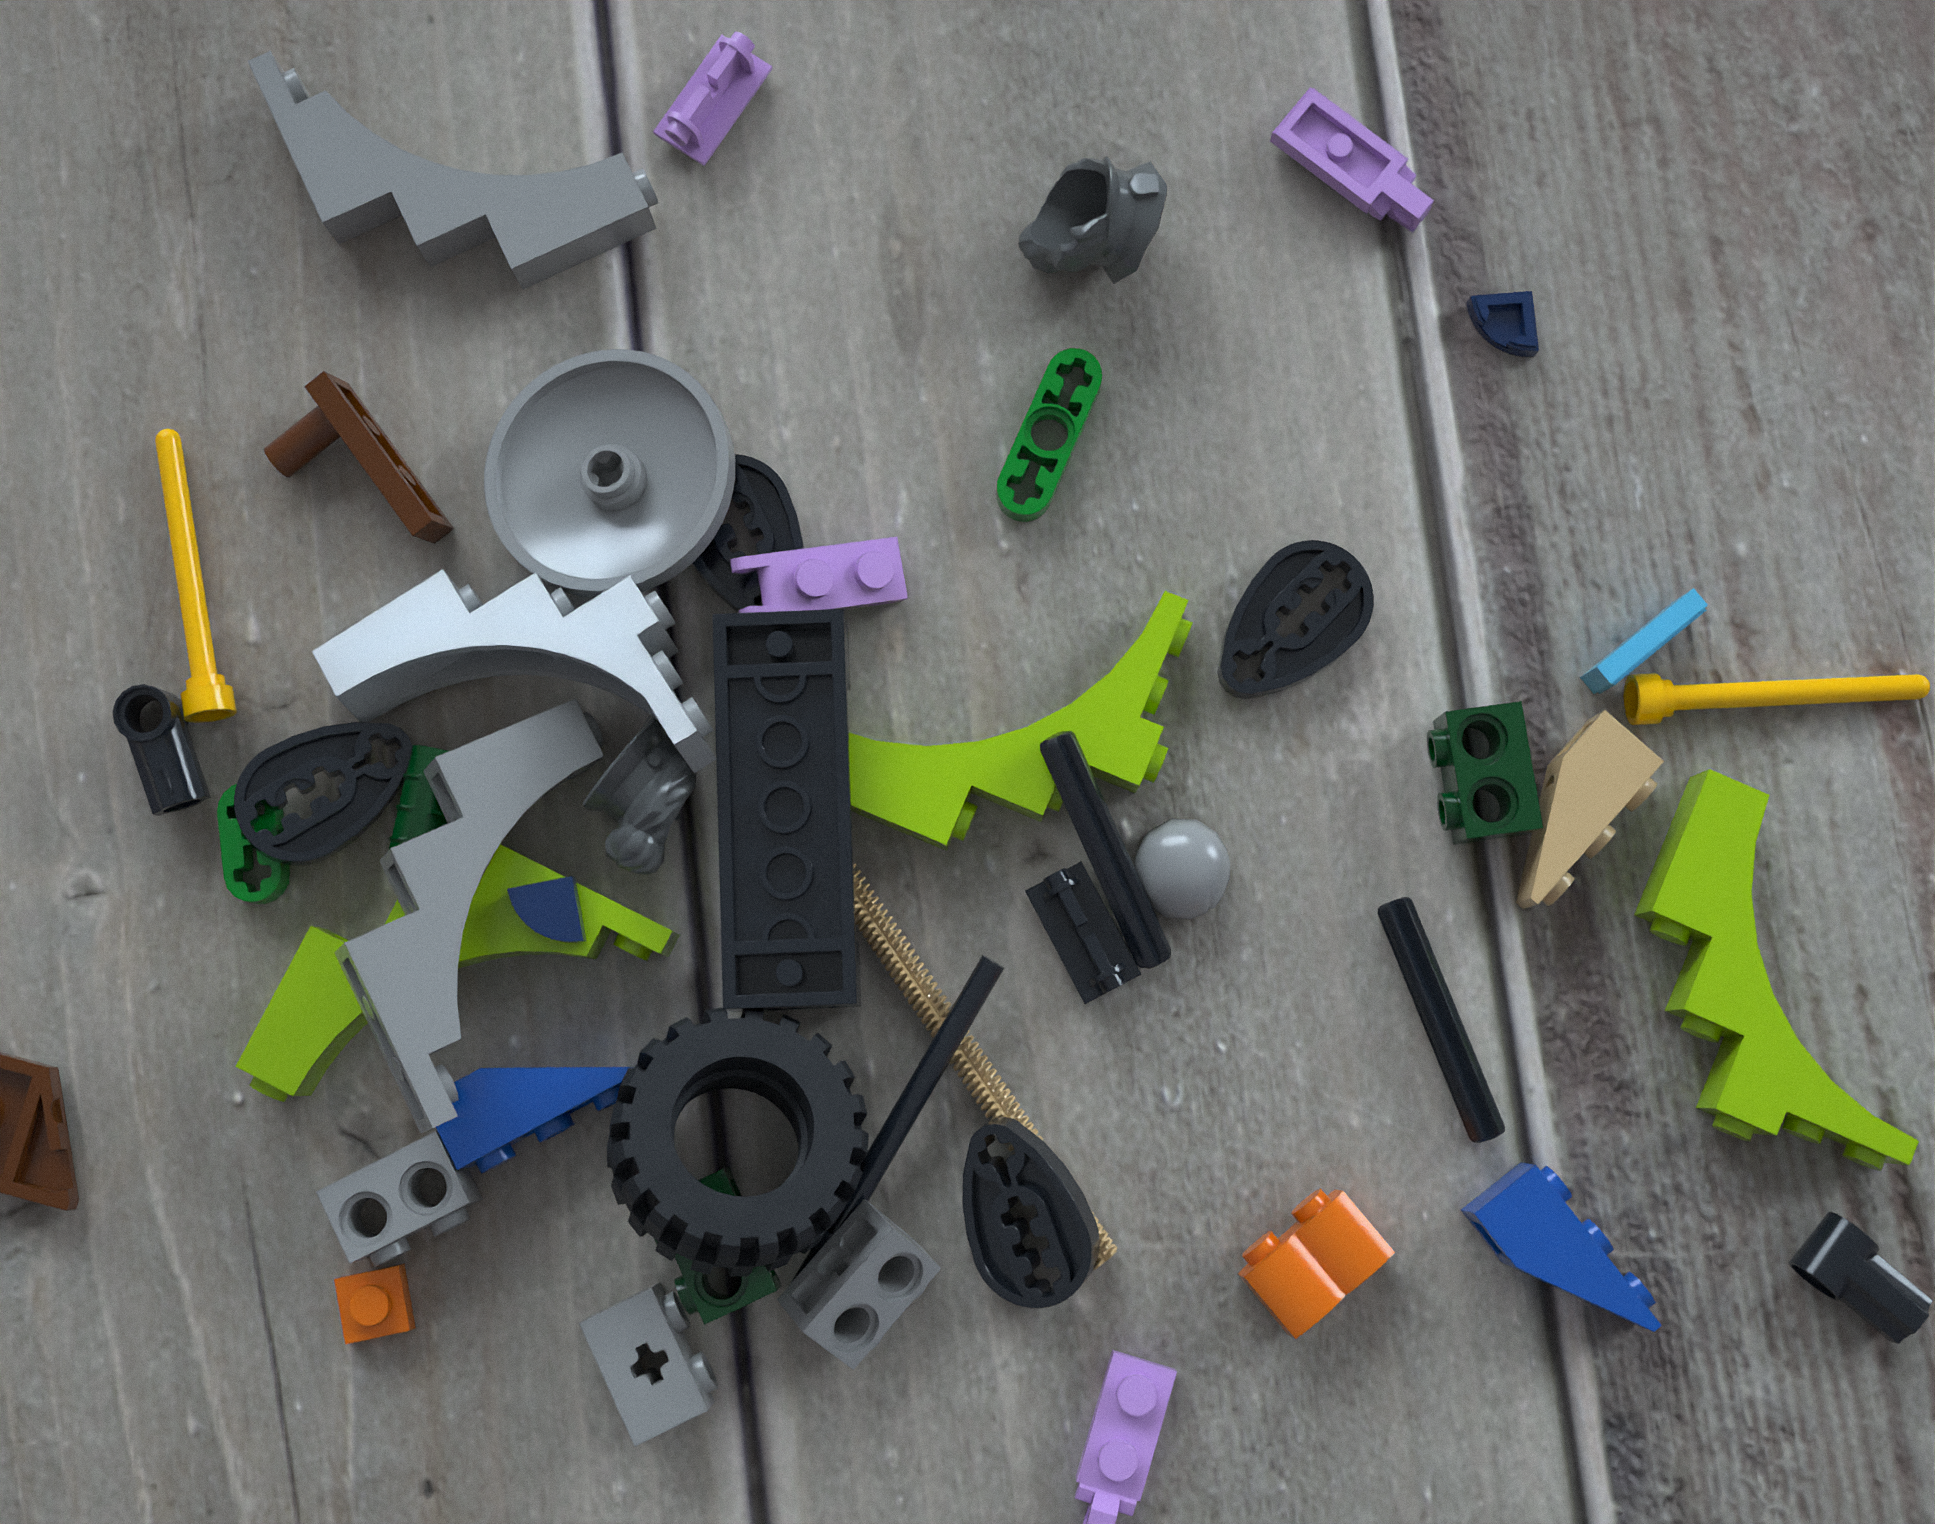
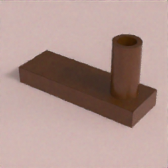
M323 371L304 386L318 406L264 448L265 455L282 475L290 478L341 437L412 536L435 544L454 529L349 383Z

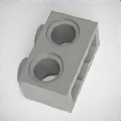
M438 1131L316 1191L349 1264L370 1257L374 1267L382 1265L411 1250L407 1238L430 1227L433 1236L436 1237L470 1220V1216L466 1208L483 1200L469 1169H456ZM429 1168L438 1170L444 1176L447 1183L446 1195L437 1205L427 1202L422 1197L419 1189L420 1179ZM370 1198L379 1201L387 1213L386 1225L378 1235L366 1230L361 1221L362 1207Z
M864 1199L779 1296L777 1301L803 1333L854 1370L869 1351L880 1343L884 1334L907 1307L924 1292L927 1284L939 1272L941 1267L910 1235Z

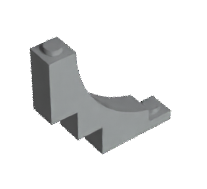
M271 51L248 61L318 215L338 244L403 216L416 246L430 267L496 237L521 288L525 289L656 229L649 207L659 203L644 169L642 168L632 173L623 153L569 170L534 175H493L460 170L428 161L402 150L381 138L347 113L327 91L309 97L295 68L284 72Z
M577 699L568 701L441 754L431 761L423 772L448 824L390 848L379 860L405 916L345 942L334 952L420 1134L458 1116L452 1103L459 1099L455 1084L449 1072L442 1064L434 1067L429 1055L462 1039L457 1005L458 961L463 929L472 898L484 870L503 838L525 811L557 786L589 770L604 757L600 749L603 746L600 728L590 713L582 712Z

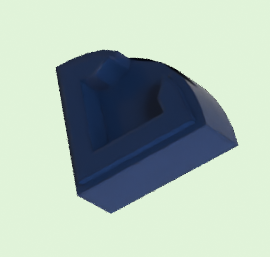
M1532 291L1470 296L1466 302L1470 319L1478 333L1489 344L1510 355L1535 357L1539 351Z
M569 876L507 889L511 904L516 913L535 932L560 942H587L575 877Z

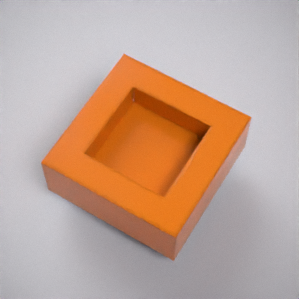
M405 1263L334 1279L345 1344L407 1332L416 1328Z

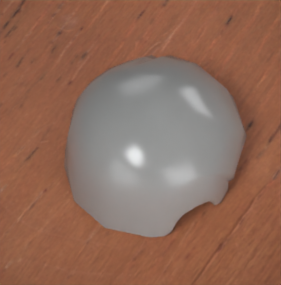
M1172 818L1151 829L1143 837L1135 857L1134 867L1153 909L1166 918L1193 919L1206 914L1209 909L1215 908L1222 899L1230 880V859L1227 848L1216 831L1196 819Z

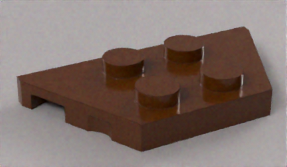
M0 1052V1193L65 1211L76 1210L79 1195L59 1068Z

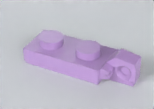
M1310 87L1272 132L1271 143L1367 214L1369 212L1371 216L1380 221L1387 214L1391 219L1412 233L1428 215L1434 200L1411 184L1415 180L1416 174L1406 166L1408 158L1316 89Z
M1112 1350L1075 1477L1078 1482L1075 1499L1088 1503L1083 1524H1115L1118 1512L1133 1516L1136 1503L1142 1497L1177 1371L1174 1368Z

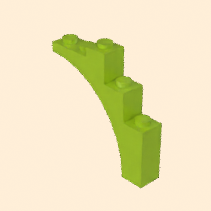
M1164 591L1142 634L1106 676L1071 704L1027 727L980 741L932 746L876 741L849 732L851 811L947 851L953 837L964 841L978 808L977 805L968 802L971 793L1041 822L1047 808L1059 812L1063 801L1040 752V743L1061 731H1072L1075 733L1094 777L1132 793H1136L1142 779L1154 783L1169 748L1158 744L1164 727L1140 716L1143 711L1155 715L1169 680L1158 676L1166 654L1179 657L1193 622L1183 619L1182 615L1189 600Z
M1711 769L1691 776L1634 915L1651 922L1649 932L1661 939L1683 946L1687 945L1689 939L1692 940L1665 1011L1682 1018L1683 1022L1680 1028L1691 1035L1714 1043H1718L1721 1036L1724 1037L1696 1108L1715 1116L1712 1127L1741 1140L1750 1141L1753 1133L1777 1136L1783 1119H1785L1782 1126L1784 1131L1816 1144H1821L1823 1136L1846 1146L1842 1156L1865 1167L1882 1171L1884 1163L1910 1165L1919 1141L1872 1115L1829 1078L1798 1040L1773 994L1757 943L1752 900L1756 841L1770 795Z

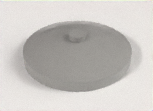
M625 349L599 350L572 357L551 367L530 382L515 397L497 424L487 451L484 468V493L488 514L495 532L509 553L530 573L536 572L544 583L556 589L561 587L564 592L589 598H595L629 575L640 592H644L667 582L681 573L701 555L715 537L729 509L735 483V453L731 434L722 413L706 390L688 372L676 364L653 354Z

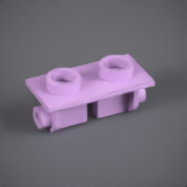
M735 31L731 38L721 34L653 131L654 135L705 166L773 69L772 66L751 53L755 45L744 34Z

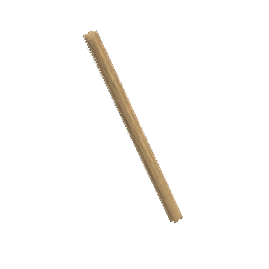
M861 870L854 871L855 925H859L858 929L860 932L863 931V937L868 938L867 942L869 945H872V950L877 951L876 955L878 958H881L882 965L886 964V971H891L889 975L891 978L895 977V984H900L898 988L900 991H904V997H909L907 1001L909 1004H913V1010H918L916 1013L918 1018L923 1017L921 1022L922 1024H927L925 1027L927 1031L932 1030L930 1035L933 1038L950 1010L948 1008L951 1006V1003H943L947 997L946 995L939 997L942 989L934 990L938 985L937 982L929 983L933 976L925 977L929 970H921L924 963H916L920 957L918 955L912 957V954L915 952L914 949L907 950L911 945L910 942L902 943L906 937H898L901 929L893 930L897 923L889 924L893 917H885L888 910L880 911L884 904H876L879 897H871L875 891L866 890L870 884H862L866 879L865 876L857 877ZM965 1035L950 1064L956 1063L953 1069L954 1071L960 1070L957 1075L959 1078L964 1077L962 1080L963 1084L970 1083L966 1088L968 1091L974 1090L971 1094L972 1097L979 1096L976 1100L977 1105L984 1103L980 1109L982 1111L988 1109L985 1114L986 1118L993 1116L992 1119L998 1117L1013 1118L1037 1135L1038 1130L1036 1128L1032 1129L1034 1124L1028 1122L1029 1117L1027 1115L1022 1116L1025 1111L1022 1108L1018 1109L1020 1104L1018 1102L1013 1103L1015 1097L1013 1095L1008 1096L1011 1091L1008 1088L1004 1089L1006 1083H999L1002 1077L1000 1075L994 1076L997 1070L995 1068L990 1069L993 1064L991 1062L985 1063L988 1057L986 1055L980 1056L983 1050L981 1048L976 1049L979 1045L978 1042L971 1043L974 1036L969 1035L966 1037ZM1012 1144L1008 1148L1009 1152L1014 1150ZM1096 1216L1094 1218L1099 1230L1100 1248L1098 1260L1093 1270L1100 1267L1117 1252V1246L1114 1243L1112 1244L1113 1240L1110 1237H1107L1108 1233L1102 1230L1103 1226L1098 1223L1099 1220Z

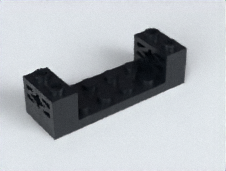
M844 609L712 614L723 1009L731 1012H742L743 1009L764 1008V1011L861 1007L860 949L855 929L847 691L851 690L849 629Z

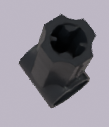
M145 684L131 686L124 690L115 701L112 711L113 720L118 731L127 738L152 814L160 816L181 811L211 798L187 729L189 722L184 720L181 699L173 693ZM158 700L163 708L162 721L156 729L144 732L140 725L141 710L151 701Z
M1831 1211L1828 1212L1788 1262L1790 1267L1824 1295L1836 1301L1841 1300L1888 1341L1899 1344L1909 1335L1916 1333L1929 1317L1928 1311L1933 1300L1876 1254L1879 1251V1247L1866 1233L1842 1216Z

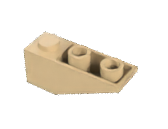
M1606 710L1588 719L1547 765L1539 800L1543 828L1533 832L1531 835L1516 903L1522 909L1538 905L1541 901L1547 906L1553 904L1574 881V877L1567 872L1582 854H1585L1589 859L1594 857L1616 833V830L1609 824L1624 807L1630 812L1634 811L1648 798L1658 784L1651 776L1664 761Z

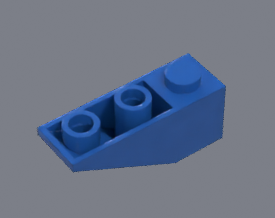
M634 1067L480 1068L454 1082L459 1099L452 1103L458 1116L437 1126L436 1129L457 1170L477 1165L480 1173L483 1174L516 1157L517 1155L512 1145L535 1133L539 1143L574 1126L575 1123L570 1114L593 1102L598 1112L614 1105L617 1100L620 1084L628 1068Z
M1520 1162L1461 1209L1502 1263L1634 1325L1653 1332L1662 1326L1649 1310L1656 1303L1651 1293L1631 1272H1627L1624 1276L1620 1273L1607 1256L1614 1250L1608 1238L1590 1219H1586L1582 1223L1566 1204L1572 1198L1571 1192L1560 1177L1548 1166L1540 1170L1535 1164Z

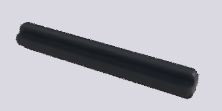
M1061 731L1053 734L1040 743V752L1136 965L1147 969L1156 967L1171 957V947L1075 733L1072 731Z
M1401 897L1381 905L1378 908L1377 914L1468 1137L1474 1143H1482L1494 1139L1505 1132V1125L1414 903L1409 897Z

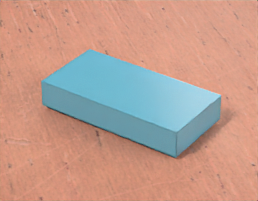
M1694 588L1662 610L1580 678L1593 694L1597 692L1599 694L1616 685L1707 611L1705 607L1708 604Z

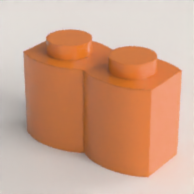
M1321 1188L1317 1189L1293 1209L1291 1214L1297 1221L1284 1234L1277 1238L1272 1231H1269L1256 1240L1242 1254V1257L1248 1264L1238 1275L1284 1331L1294 1339H1297L1320 1321L1347 1294L1367 1280L1395 1253L1343 1190L1335 1189L1326 1195Z

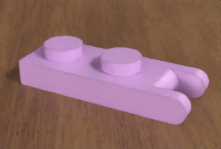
M897 537L750 555L730 560L732 573L744 574L757 571L763 606L745 607L738 610L739 613L827 609L847 610L897 603L908 599Z

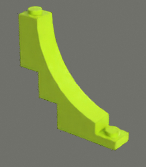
M500 844L472 898L462 933L458 969L493 959L523 955H567L597 959L611 930L618 933L613 945L648 962L653 951L669 957L680 934L577 883L587 942L566 943L540 935L527 926L518 916L511 904L507 889L564 878L565 876ZM398 899L385 924L405 916ZM310 926L235 1066L254 1076L249 1086L256 1091L281 1102H285L288 1095L311 1096L331 1063L348 1042L368 1024L334 953L345 942L349 941L348 939L328 929Z

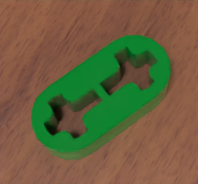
M235 784L222 794L217 808L223 877L227 889L234 897L253 904H267L275 901L285 892L290 879V866L270 860L256 850L259 864L271 867V877L261 880L260 891H257L255 885L243 881V872L253 870L254 848L245 838L236 819L234 794L237 784ZM265 804L264 814L259 815V821L254 825V831L257 833L260 830L267 829L273 836L278 835L284 831L281 819L284 818L283 808L273 811Z

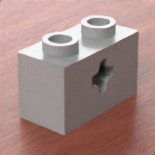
M660 1282L579 1323L634 1446H638L707 1412L715 1402L711 1391L717 1389L718 1384L711 1365L703 1352L693 1355L683 1333L684 1330L690 1328V1322L684 1306L674 1291L665 1294ZM645 1343L648 1344L653 1353L664 1350L668 1355L669 1360L660 1368L661 1377L654 1367L643 1370L640 1365L639 1359L647 1353Z

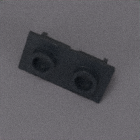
M1082 861L1067 869L1063 868L1049 875L1041 883L1025 890L1084 1004L1142 975Z

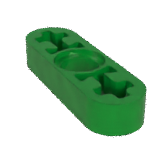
M1079 348L1065 349L1051 359L997 481L996 498L1002 512L1013 520L1020 522L1033 521L1041 517L1048 510L1099 395L1102 369L1095 356L1086 350ZM1074 367L1084 370L1083 381L1089 384V387L1078 385L1069 401L1068 410L1079 411L1080 413L1077 417L1066 408L1057 405L1064 385V379L1058 373L1070 374ZM1046 398H1048V399H1050L1054 404L1043 403V402H1044V400H1045ZM1043 420H1055L1065 428L1067 440L1057 450L1046 451L1040 449L1031 438L1033 427ZM1021 453H1024L1034 463L1041 465L1036 476L1034 489L1041 497L1039 499L1029 497L1024 505L1014 502L1015 491L1008 487L1010 483L1020 485L1029 470L1030 460L1019 459ZM1043 466H1054L1055 469L1050 473Z

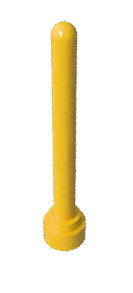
M166 428L157 433L155 444L191 678L185 681L186 690L180 694L184 720L187 722H213L230 718L237 713L233 687L226 685L225 676L217 674L181 437L175 430Z
M1657 673L1631 674L1625 681L1623 698L1628 722L1631 725L1659 724L1663 717H1671L1675 710L1918 700L1928 695L1930 682L1923 675L1913 674L1673 685L1670 679H1661Z

